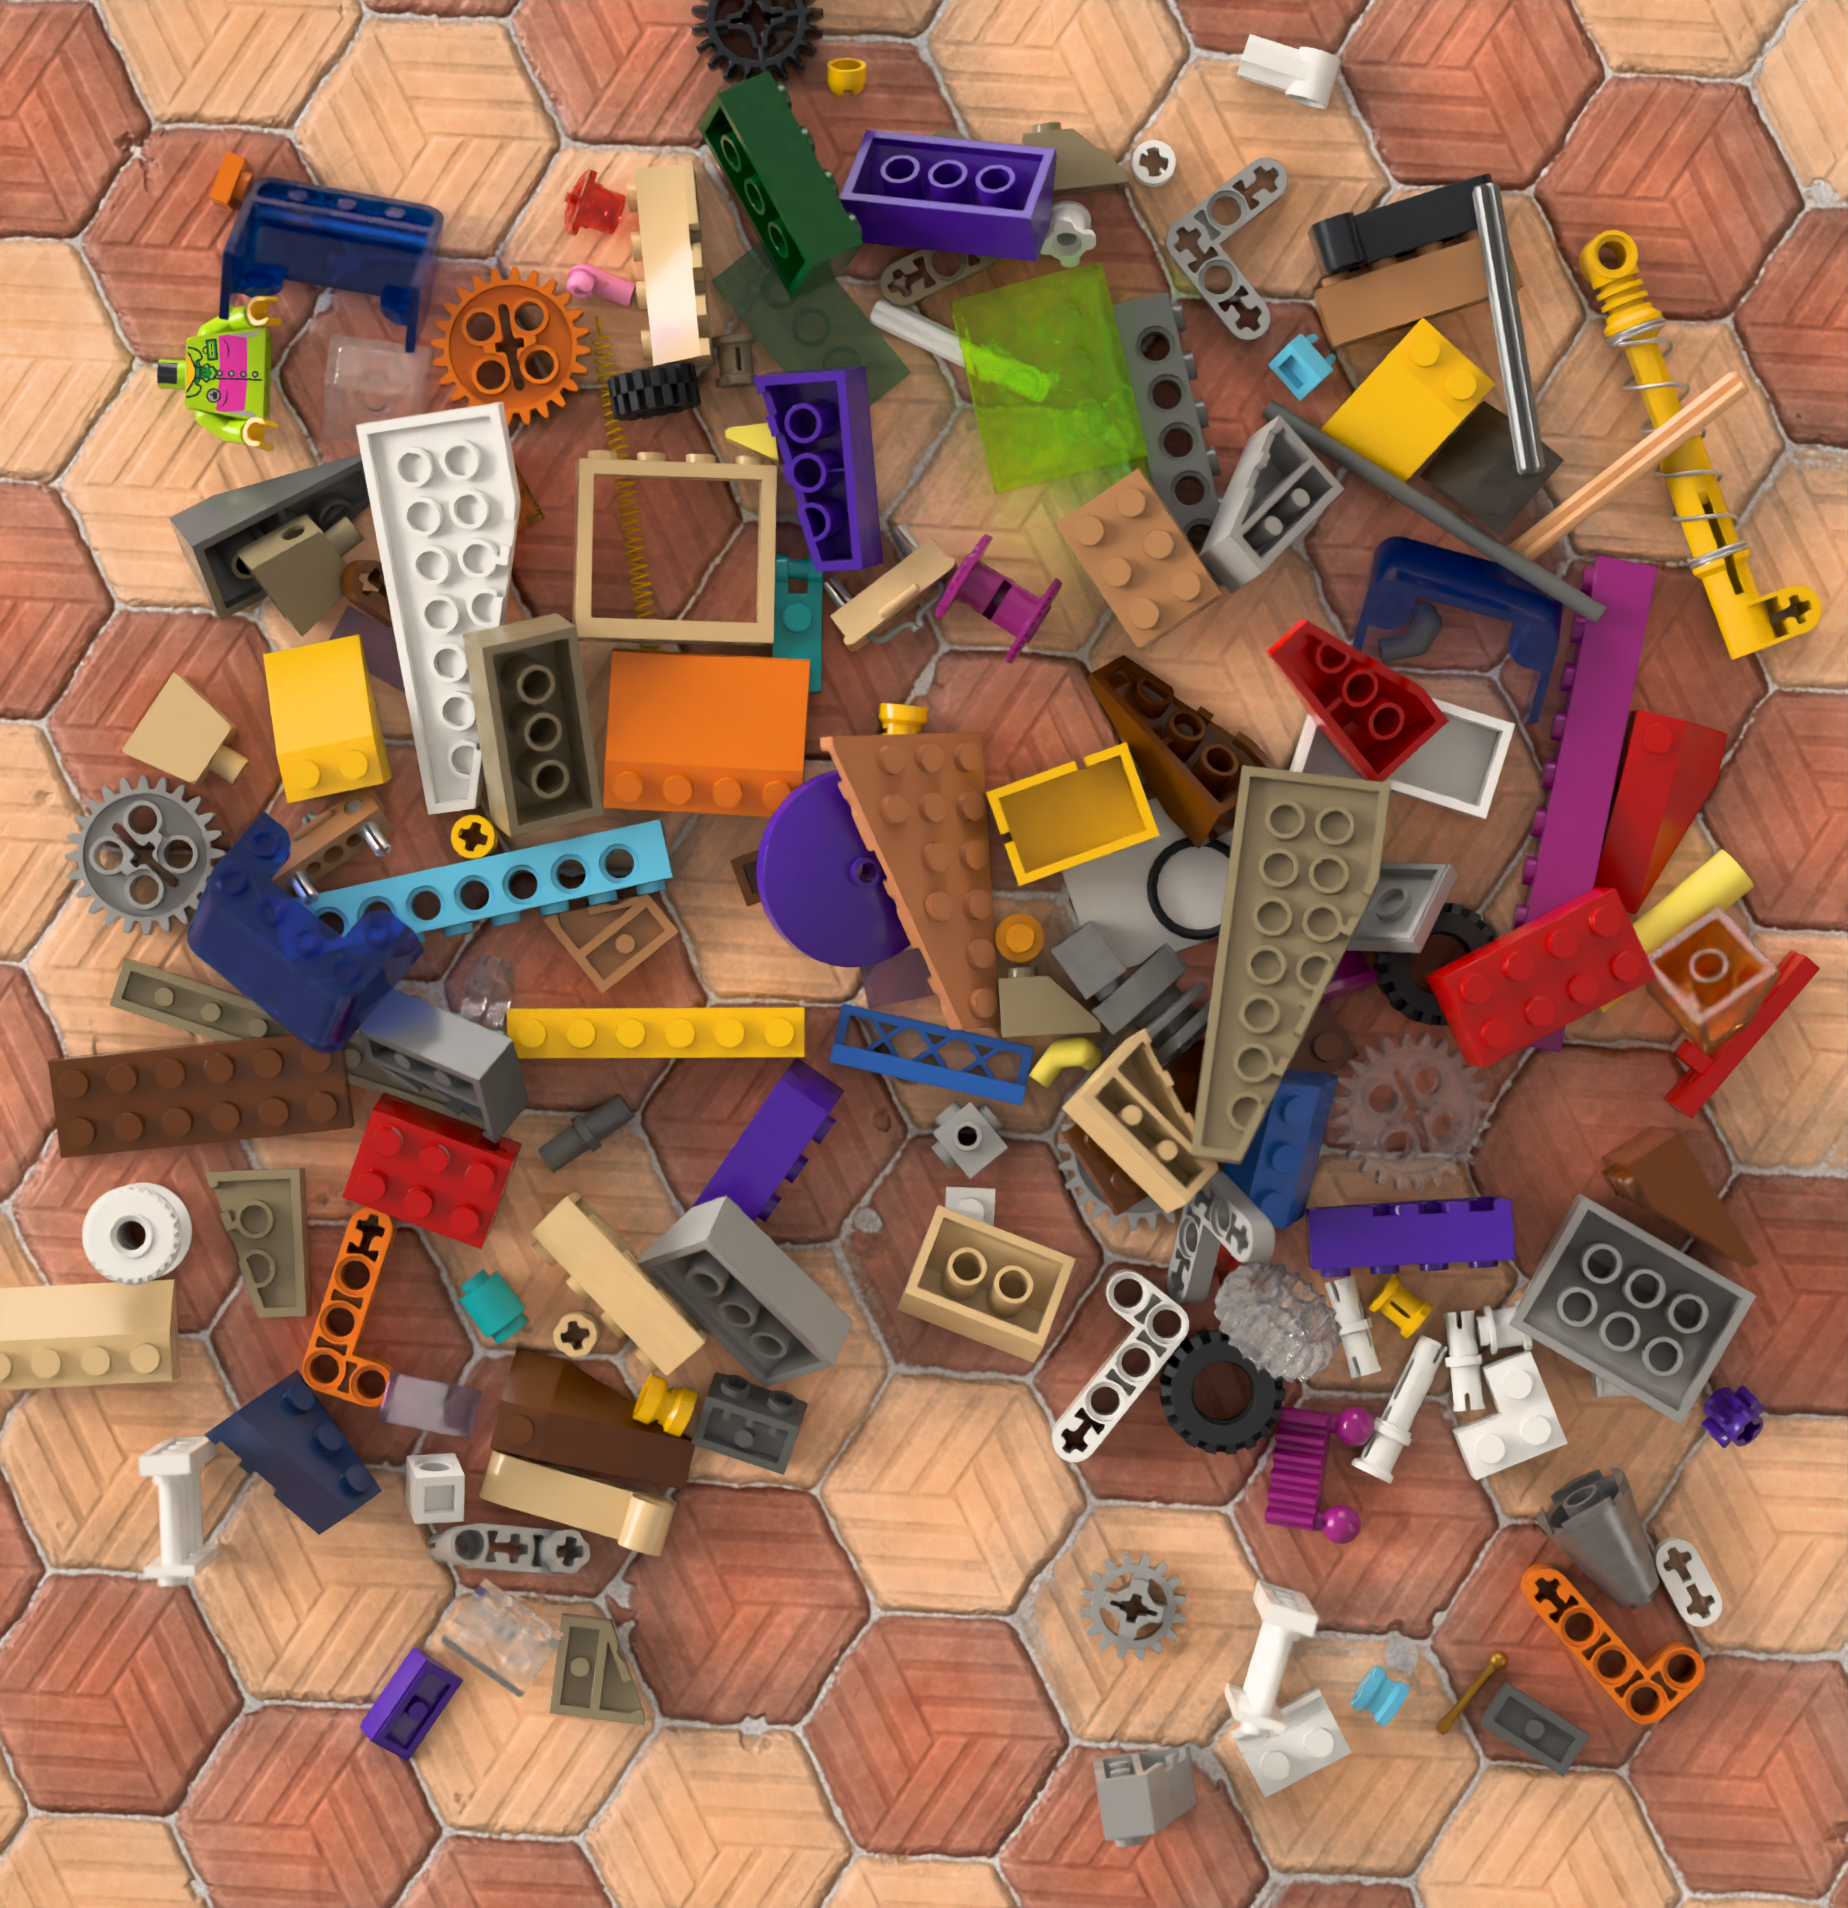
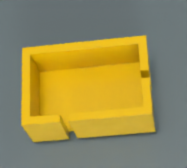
M1126 742L1084 757L1083 762L1086 769L1078 771L1076 762L1072 761L986 792V797L1000 836L1007 833L1011 835L1012 841L1004 844L1018 886L1160 836Z

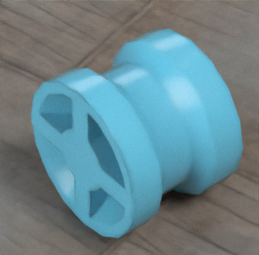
M1376 1664L1357 1688L1350 1705L1358 1711L1367 1710L1374 1715L1376 1723L1385 1727L1402 1706L1409 1693L1410 1686L1403 1681L1394 1682L1387 1677L1386 1670Z

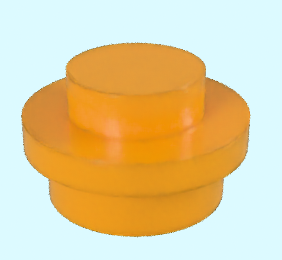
M1022 913L1010 915L1002 920L996 930V946L999 952L1010 961L1018 963L1030 961L1043 948V928L1030 915Z

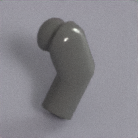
M1430 603L1416 605L1411 611L1412 621L1405 634L1378 639L1380 656L1383 663L1420 656L1428 651L1442 628L1441 615L1438 614L1434 605Z

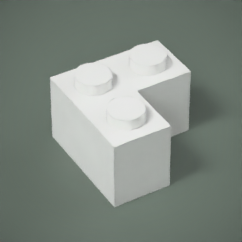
M1518 1349L1480 1365L1482 1375L1497 1411L1452 1429L1469 1474L1475 1480L1568 1444L1531 1351Z

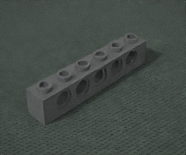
M1166 292L1111 305L1109 314L1149 481L1186 536L1191 529L1196 527H1203L1210 531L1225 494L1218 496L1216 494L1213 476L1220 475L1219 463L1214 446L1205 448L1201 431L1202 428L1209 427L1207 412L1202 398L1194 400L1190 385L1191 380L1197 379L1194 358L1191 350L1182 351L1178 333L1186 331L1180 302L1171 304L1169 293ZM1150 336H1158L1167 343L1169 353L1160 361H1151L1141 351L1142 341ZM1170 384L1178 390L1180 402L1172 409H1162L1153 401L1152 391L1158 385ZM1182 432L1189 437L1191 451L1186 456L1173 457L1167 453L1164 448V438L1169 433ZM1186 479L1196 481L1203 491L1202 500L1195 505L1182 504L1175 494V487L1180 481ZM1209 569V571L1211 572L1219 586L1225 587L1223 583L1216 577V575Z

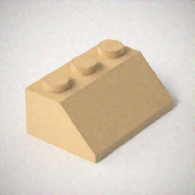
M938 1205L896 1310L1035 1363L1046 1342L1076 1258Z

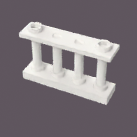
M205 1436L167 1438L139 1456V1477L153 1476L154 1484L159 1485L162 1554L143 1568L144 1578H158V1586L189 1584L188 1576H195L205 1567H209V1564L222 1553L221 1544H203L200 1469L205 1468V1464L217 1456V1444L215 1445Z
M1257 1580L1252 1599L1261 1615L1263 1623L1244 1686L1239 1687L1227 1683L1224 1693L1234 1719L1242 1722L1240 1728L1242 1731L1255 1736L1270 1738L1271 1731L1284 1735L1286 1723L1275 1700L1293 1641H1299L1300 1634L1313 1637L1318 1616L1305 1593Z

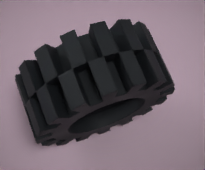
M672 363L660 367L658 365L651 366L648 369L632 370V372H624L607 379L614 420L633 421L640 418L661 417L669 413H679L701 405L696 370L693 363H678L675 365Z

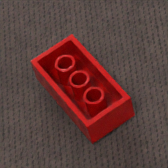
M1596 887L1425 976L1466 1064L1483 1068L1657 978L1616 888Z

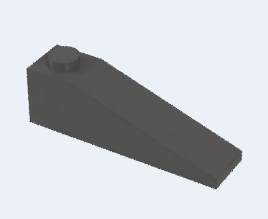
M361 454L213 495L169 518L182 553L220 621L267 596L236 554L238 550L300 515H307L325 533L345 516L349 521H352L370 504Z

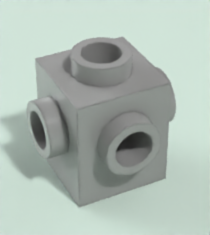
M955 1101L934 1119L939 1128L932 1134L938 1142L931 1148L949 1170L958 1164L969 1179L1008 1148L996 1133L1003 1125L985 1103L976 1109L971 1102L962 1108ZM969 1127L975 1131L976 1141L973 1145L964 1146L960 1144L957 1138L960 1129Z

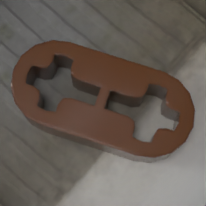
M355 560L349 563L340 577V587L344 596L376 620L393 629L382 564L376 560ZM361 573L369 574L367 580L379 589L378 592L362 590L364 584L359 580Z

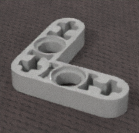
M1259 158L1246 166L1177 220L1169 228L1165 239L1166 251L1174 264L1228 333L1236 340L1244 343L1254 342L1262 338L1267 332L1271 321L1270 311L1266 303L1220 245L1277 202L1284 194L1288 183L1287 173L1283 165L1271 158ZM1260 169L1264 174L1273 171L1277 175L1273 183L1275 191L1269 193L1265 188L1258 191L1251 198V201L1258 206L1250 210L1245 197L1233 187L1241 183L1245 192L1257 180L1255 171ZM1222 198L1234 200L1240 208L1239 219L1231 225L1219 224L1212 215L1213 205ZM1181 230L1187 235L1192 234L1194 231L1199 235L1200 238L1195 245L1203 257L1209 249L1217 256L1205 261L1196 273H1193L1189 268L1190 265L1197 262L1194 255L1188 249L1179 252L1175 248L1179 242V237L1176 233ZM1213 267L1224 268L1232 278L1231 288L1223 294H1213L1204 285V275ZM1239 288H1242L1247 295L1239 298L1238 302L1247 312L1256 309L1260 313L1256 321L1259 329L1254 332L1249 327H1245L1242 330L1237 328L1236 323L1240 315L1233 305L1229 307L1227 312H1224L1219 304L1231 300Z
M1217 1171L1197 1194L1184 1205L1167 1276L1169 1295L1176 1303H1202L1206 1299L1221 1243L1240 1262H1266L1273 1254L1275 1233L1270 1220L1222 1171Z

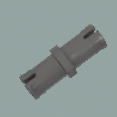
M618 1093L586 1116L582 1117L578 1114L571 1119L573 1125L539 1148L538 1152L551 1171L555 1173L588 1149H591L593 1152L602 1146L601 1140L634 1118L635 1115L623 1097Z

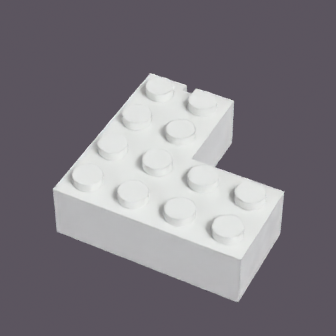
M1431 698L1449 721L1383 782L1391 783V793L1477 820L1486 819L1515 724ZM1307 713L1289 771L1364 780L1347 766Z

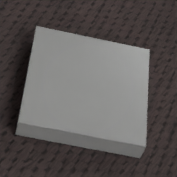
M1381 862L1379 884L1346 950L1421 953L1458 876L1453 866L1441 863Z

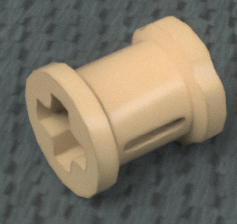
M583 1310L565 1314L553 1331V1340L557 1349L571 1358L582 1357L588 1354L597 1345L600 1338V1326L597 1319ZM571 1321H577L579 1328H588L590 1335L583 1339L581 1347L576 1346L574 1339L566 1340L564 1333L571 1328Z

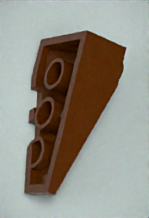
M1125 655L1090 673L1087 678L1124 743H1127L1132 757L1164 811L1198 849L1234 827L1242 765L1280 770L1253 740L1241 732L1233 736L1211 721L1214 714L1202 706L1195 711L1174 697V691L1170 685Z
M517 1347L501 1398L489 1448L546 1462L685 1490L695 1445L691 1444L692 1438L684 1433L677 1437L665 1432L662 1425L657 1423V1420L645 1424L633 1419L636 1404L618 1394L616 1390L583 1372L568 1360Z

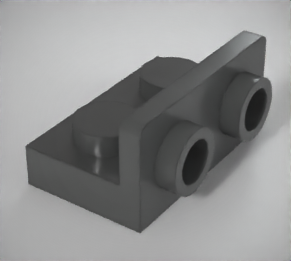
M716 1372L708 1390L691 1444L784 1475L808 1404L796 1399L795 1396L788 1392L772 1391L751 1384L741 1376L725 1375Z

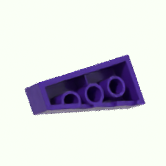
M1503 1196L1306 1207L1305 1209L1309 1267L1321 1269V1277L1350 1276V1267H1370V1274H1392L1400 1272L1399 1265L1419 1264V1271L1449 1270V1263L1468 1262L1469 1268L1498 1267V1261L1515 1260L1512 1200Z

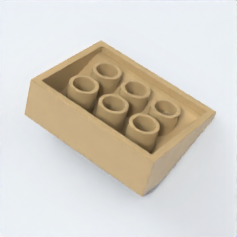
M578 1190L566 1196L530 1232L537 1239L532 1245L534 1250L551 1267L557 1262L561 1264L571 1275L566 1280L569 1287L584 1302H587L592 1297L605 1311L600 1316V1319L617 1337L621 1338L626 1333L638 1345L639 1348L634 1352L635 1356L653 1374L660 1369L666 1376L669 1375L696 1352L710 1336V1333L638 1264L640 1256Z

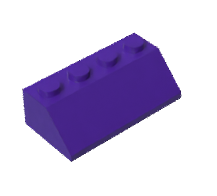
M866 130L839 200L847 213L851 212L858 220L862 230L861 240L863 243L1037 262L1050 227L1057 160L1056 149Z

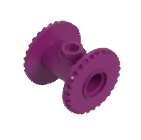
M984 534L971 553L965 557L949 582L934 615L942 620L956 599L1017 637L1004 658V661L1012 664L1026 643L1029 644L1046 618L1052 608V602L1061 589L1062 582L1055 578L1042 599L1035 596L1011 578L1002 575L980 561L993 540L992 536Z

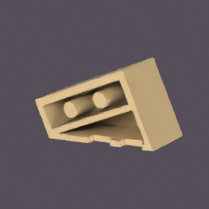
M1144 1028L1125 1039L1062 1109L1166 1213H1169L1187 1204L1217 1172L1219 1167L1215 1161L1192 1159L1190 1157L1195 1122L1190 1112L1186 1114L1171 1087L1174 1085V1082L1167 1070L1163 1072L1149 1045L1152 1041Z

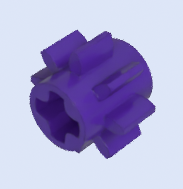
M1744 1385L1738 1388L1736 1393L1730 1387H1723L1715 1391L1707 1399L1703 1412L1708 1418L1702 1422V1426L1723 1448H1726L1731 1441L1736 1446H1745L1760 1434L1764 1422L1759 1415L1765 1411V1407L1758 1402V1399Z

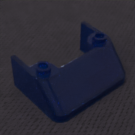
M276 177L255 180L249 186L223 250L219 319L229 320L239 294H244L250 298L256 296L271 297L283 289L286 280L380 296V312L394 324L407 326L405 352L415 354L429 313L443 235L444 216L438 209L432 206Z
M1401 536L1390 537L1382 541L1374 550L1348 644L1361 651L1368 625L1384 630H1393L1403 626L1413 614L1417 597L1512 622L1508 638L1509 654L1519 666L1534 670L1520 723L1528 726L1538 723L1558 651L1564 604L1497 562Z

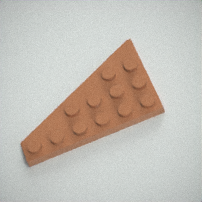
M982 732L830 736L820 738L822 752L829 751L842 781L837 783L844 799L851 806L852 817L867 850L875 851L887 879L882 882L888 895L896 903L897 915L913 948L920 949L930 970L931 976L927 980L933 993L940 999L941 1011L950 1030L1000 1027Z

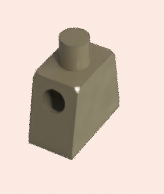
M300 515L244 546L236 554L283 617L302 637L344 595L340 587V577L343 570L348 566L341 557L364 539L346 516L323 533L307 515Z

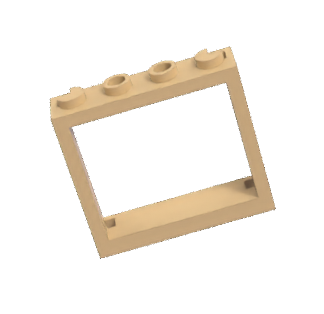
M606 450L588 451L587 459L579 458L575 464L572 624L577 628L578 641L769 647L774 643L777 465H764L765 458L761 456H736L735 464L716 463V456L710 454L686 455V462L666 461L665 453L659 452L637 453V460H617V452ZM594 476L759 482L756 623L591 618Z

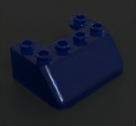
M263 811L212 870L188 928L187 941L198 959L306 1046L318 1053H332L347 1043L366 1018L425 950L414 930L394 914L385 910H374L366 913L343 938L271 881L289 859L292 852V840L287 830Z

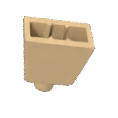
M176 673L171 675L121 750L133 758L199 786L204 782L210 771L234 785L249 764L248 759L228 747L238 728L186 678Z

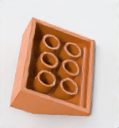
M613 648L606 734L603 808L772 817L782 801L803 784L805 780L810 660Z

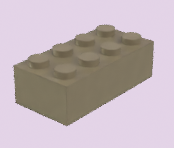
M554 613L463 634L491 822L509 837H515L604 815L576 626L559 614Z

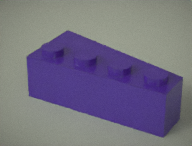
M866 366L781 371L753 376L758 394L762 393L769 414L766 420L772 437L776 436L785 463L782 469L787 484H792L799 509L796 511L816 572L861 570L883 563Z
M796 1057L692 1207L727 1195L753 1222L757 1217L766 1222L782 1199L774 1193L782 1180L785 1178L790 1183H793L809 1159L801 1154L811 1139L820 1145L836 1122L828 1114L845 1090Z

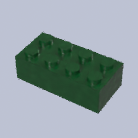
M768 70L717 93L698 129L792 299L841 276L863 245L861 240L862 230L856 217L851 212L847 213L839 200V189L834 176L828 169L823 170L815 156V144L811 134L806 127L798 125L792 114V104L787 90L781 83L774 81Z

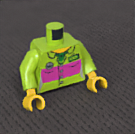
M256 296L247 305L229 309L202 325L197 336L187 338L186 360L159 359L157 383L159 389H185V408L194 412L195 419L200 426L222 441L250 445L265 451H272L274 445L265 443L263 440V435L268 428L278 429L277 423L269 421L272 333L267 328H260L259 326H279L282 321L281 318H269L267 314L269 305L273 302H279L277 297Z

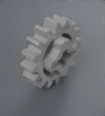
M1128 1551L1123 1552L1122 1564L1117 1566L1107 1557L1104 1559L1106 1573L1101 1575L1093 1570L1089 1573V1577L1096 1584L1094 1589L1082 1588L1081 1596L1091 1601V1605L1080 1609L1081 1617L1094 1619V1622L1086 1628L1088 1636L1101 1633L1103 1637L1100 1640L1099 1648L1105 1651L1112 1643L1117 1645V1656L1119 1659L1125 1657L1128 1649H1134L1138 1660H1144V1648L1151 1646L1158 1654L1162 1653L1160 1639L1165 1636L1175 1641L1178 1636L1171 1627L1172 1623H1185L1186 1620L1184 1614L1176 1611V1606L1187 1602L1186 1595L1181 1593L1173 1594L1172 1591L1181 1583L1178 1575L1166 1579L1164 1574L1168 1567L1167 1563L1161 1561L1154 1568L1149 1566V1553L1144 1552L1140 1557L1139 1563L1132 1562ZM1125 1574H1131L1129 1582L1118 1589L1106 1588L1114 1579ZM1150 1578L1156 1581L1162 1588L1166 1597V1604L1153 1599L1148 1591ZM1133 1594L1140 1595L1142 1605L1148 1607V1609H1145V1611L1137 1610L1134 1617H1128L1125 1607L1118 1602L1121 1603L1122 1600L1130 1601ZM1100 1607L1115 1614L1119 1621L1117 1633L1112 1631L1104 1622ZM1150 1622L1160 1623L1151 1633L1142 1637H1136L1139 1628Z

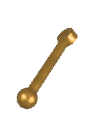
M1495 1651L1490 1655L1489 1665L1450 1712L1438 1722L1435 1727L1436 1731L1441 1735L1446 1734L1456 1718L1496 1670H1502L1507 1666L1508 1657L1504 1652Z

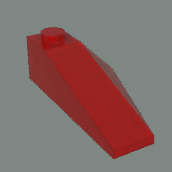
M1302 618L1266 651L1324 737L1347 766L1364 780L1385 781L1449 721L1423 687L1305 618Z
M1642 710L1630 713L1594 888H1616L1627 913L1637 914L1716 784L1727 733L1686 720Z

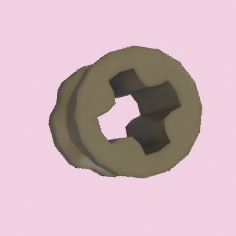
M728 334L712 338V346L718 349L720 377L716 379V388L729 389L755 386L753 376L758 375L754 374L751 345L756 343L755 334Z

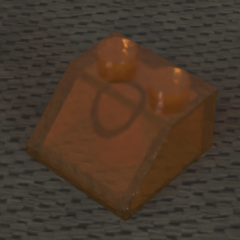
M1718 905L1647 955L1657 978L1646 983L1645 987L1651 997L1707 1056L1747 1027L1776 982L1780 972Z

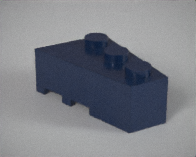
M298 1369L204 1434L215 1445L221 1441L242 1460L239 1466L249 1475L256 1471L276 1489L273 1496L318 1535L382 1492L331 1416L305 1382Z

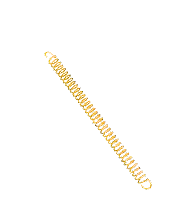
M597 316V331L600 338L593 340L591 344L593 346H600L593 351V354L601 356L594 363L603 365L597 368L596 372L605 374L599 377L597 381L607 383V381L600 379L617 374L618 372L598 371L602 368L616 365V362H597L600 359L615 355L614 353H595L598 350L613 346V344H594V342L612 336L600 334L601 324ZM608 384L599 387V390L601 392H609V390L602 389L608 386ZM609 393L604 394L600 397L602 401H611L610 399L603 398L608 396ZM611 402L604 404L602 406V409L609 410L611 412L604 414L603 418L613 420L606 423L605 427L615 430L608 432L606 436L617 439L611 440L610 442H608L607 445L610 447H619L611 450L617 451L620 449L627 448L630 445L611 444L615 441L628 438V436L609 435L613 432L627 428L626 426H607L611 423L618 421L614 420V417H605L613 413L612 408H604L605 406L611 404ZM617 454V456H621L617 460L629 457L631 454ZM617 477L613 482L624 485L617 487L615 491L626 494L620 495L616 500L628 502L620 505L618 509L620 511H630L622 514L619 518L621 520H632L621 525V528L631 530L624 533L622 537L633 539L626 542L624 546L635 548L627 551L625 555L637 557L629 560L627 565L639 566L629 570L628 573L630 575H641L631 579L630 583L643 584L631 590L633 593L642 594L632 600L637 603H644L634 608L635 611L646 612L635 618L641 619L639 617L654 613L656 610L638 608L652 604L655 601L636 599L653 594V592L634 590L651 585L652 583L632 582L650 575V573H632V571L647 567L649 564H631L630 562L645 558L647 555H632L629 553L643 549L646 546L627 545L644 539V537L625 535L642 530L643 528L623 527L641 520V518H623V516L638 512L640 509H622L621 507L636 503L638 500L620 499L637 491L618 490L636 482L616 481L623 478ZM642 643L640 645V647L642 648H654L651 649V651H656L662 648L661 646H643L648 643Z

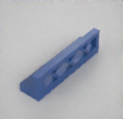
M842 1004L829 1062L1022 1106L1034 1047L962 1030H950L949 1027ZM850 1015L871 1020L881 1038L866 1048L844 1044ZM878 1022L899 1027L885 1034ZM906 1028L919 1031L929 1049L913 1059L900 1057L889 1040ZM926 1033L947 1038L933 1045ZM954 1039L967 1042L977 1060L961 1070L948 1068L937 1051ZM885 1042L891 1054L873 1051L872 1049ZM974 1044L994 1049L981 1056ZM1002 1050L1022 1054L1016 1083L996 1079L985 1061ZM933 1053L939 1065L921 1062L920 1060ZM981 1064L987 1076L968 1071Z

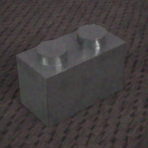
M1088 921L1051 948L1055 958L1086 1000L1095 994L1099 1001H1101L1123 984L1119 976L1127 970L1091 921Z

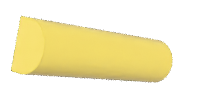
M1721 849L1632 924L1654 971L1754 887L1748 875L1726 851ZM1627 994L1598 1008V1010L1605 1014Z

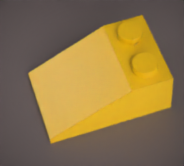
M1422 318L1320 430L1406 482L1496 384L1429 322Z
M360 634L263 654L276 753L288 803L383 784L393 778Z

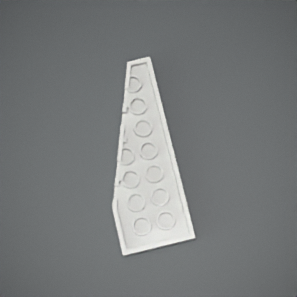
M503 402L362 423L356 426L428 815L475 809L481 803L484 770L463 634L505 624L521 497Z

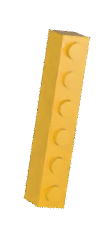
M806 1007L507 1009V1035L514 1041L518 1058L806 1057Z

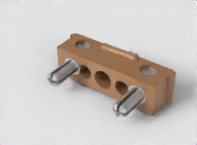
M371 786L359 788L321 815L317 816L313 812L308 813L307 816L302 818V828L258 857L256 865L272 886L278 887L286 900H290L298 894L304 905L311 906L313 904L303 890L306 889L313 900L317 902L319 895L312 884L361 850L370 846L376 856H385L375 842L377 839L388 854L391 846L383 835L394 828L383 814L385 807Z

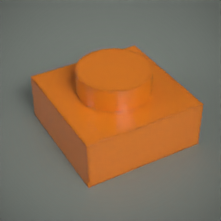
M226 151L209 198L215 204L234 211L238 200L245 202L254 181V174L249 173L251 164L246 158Z

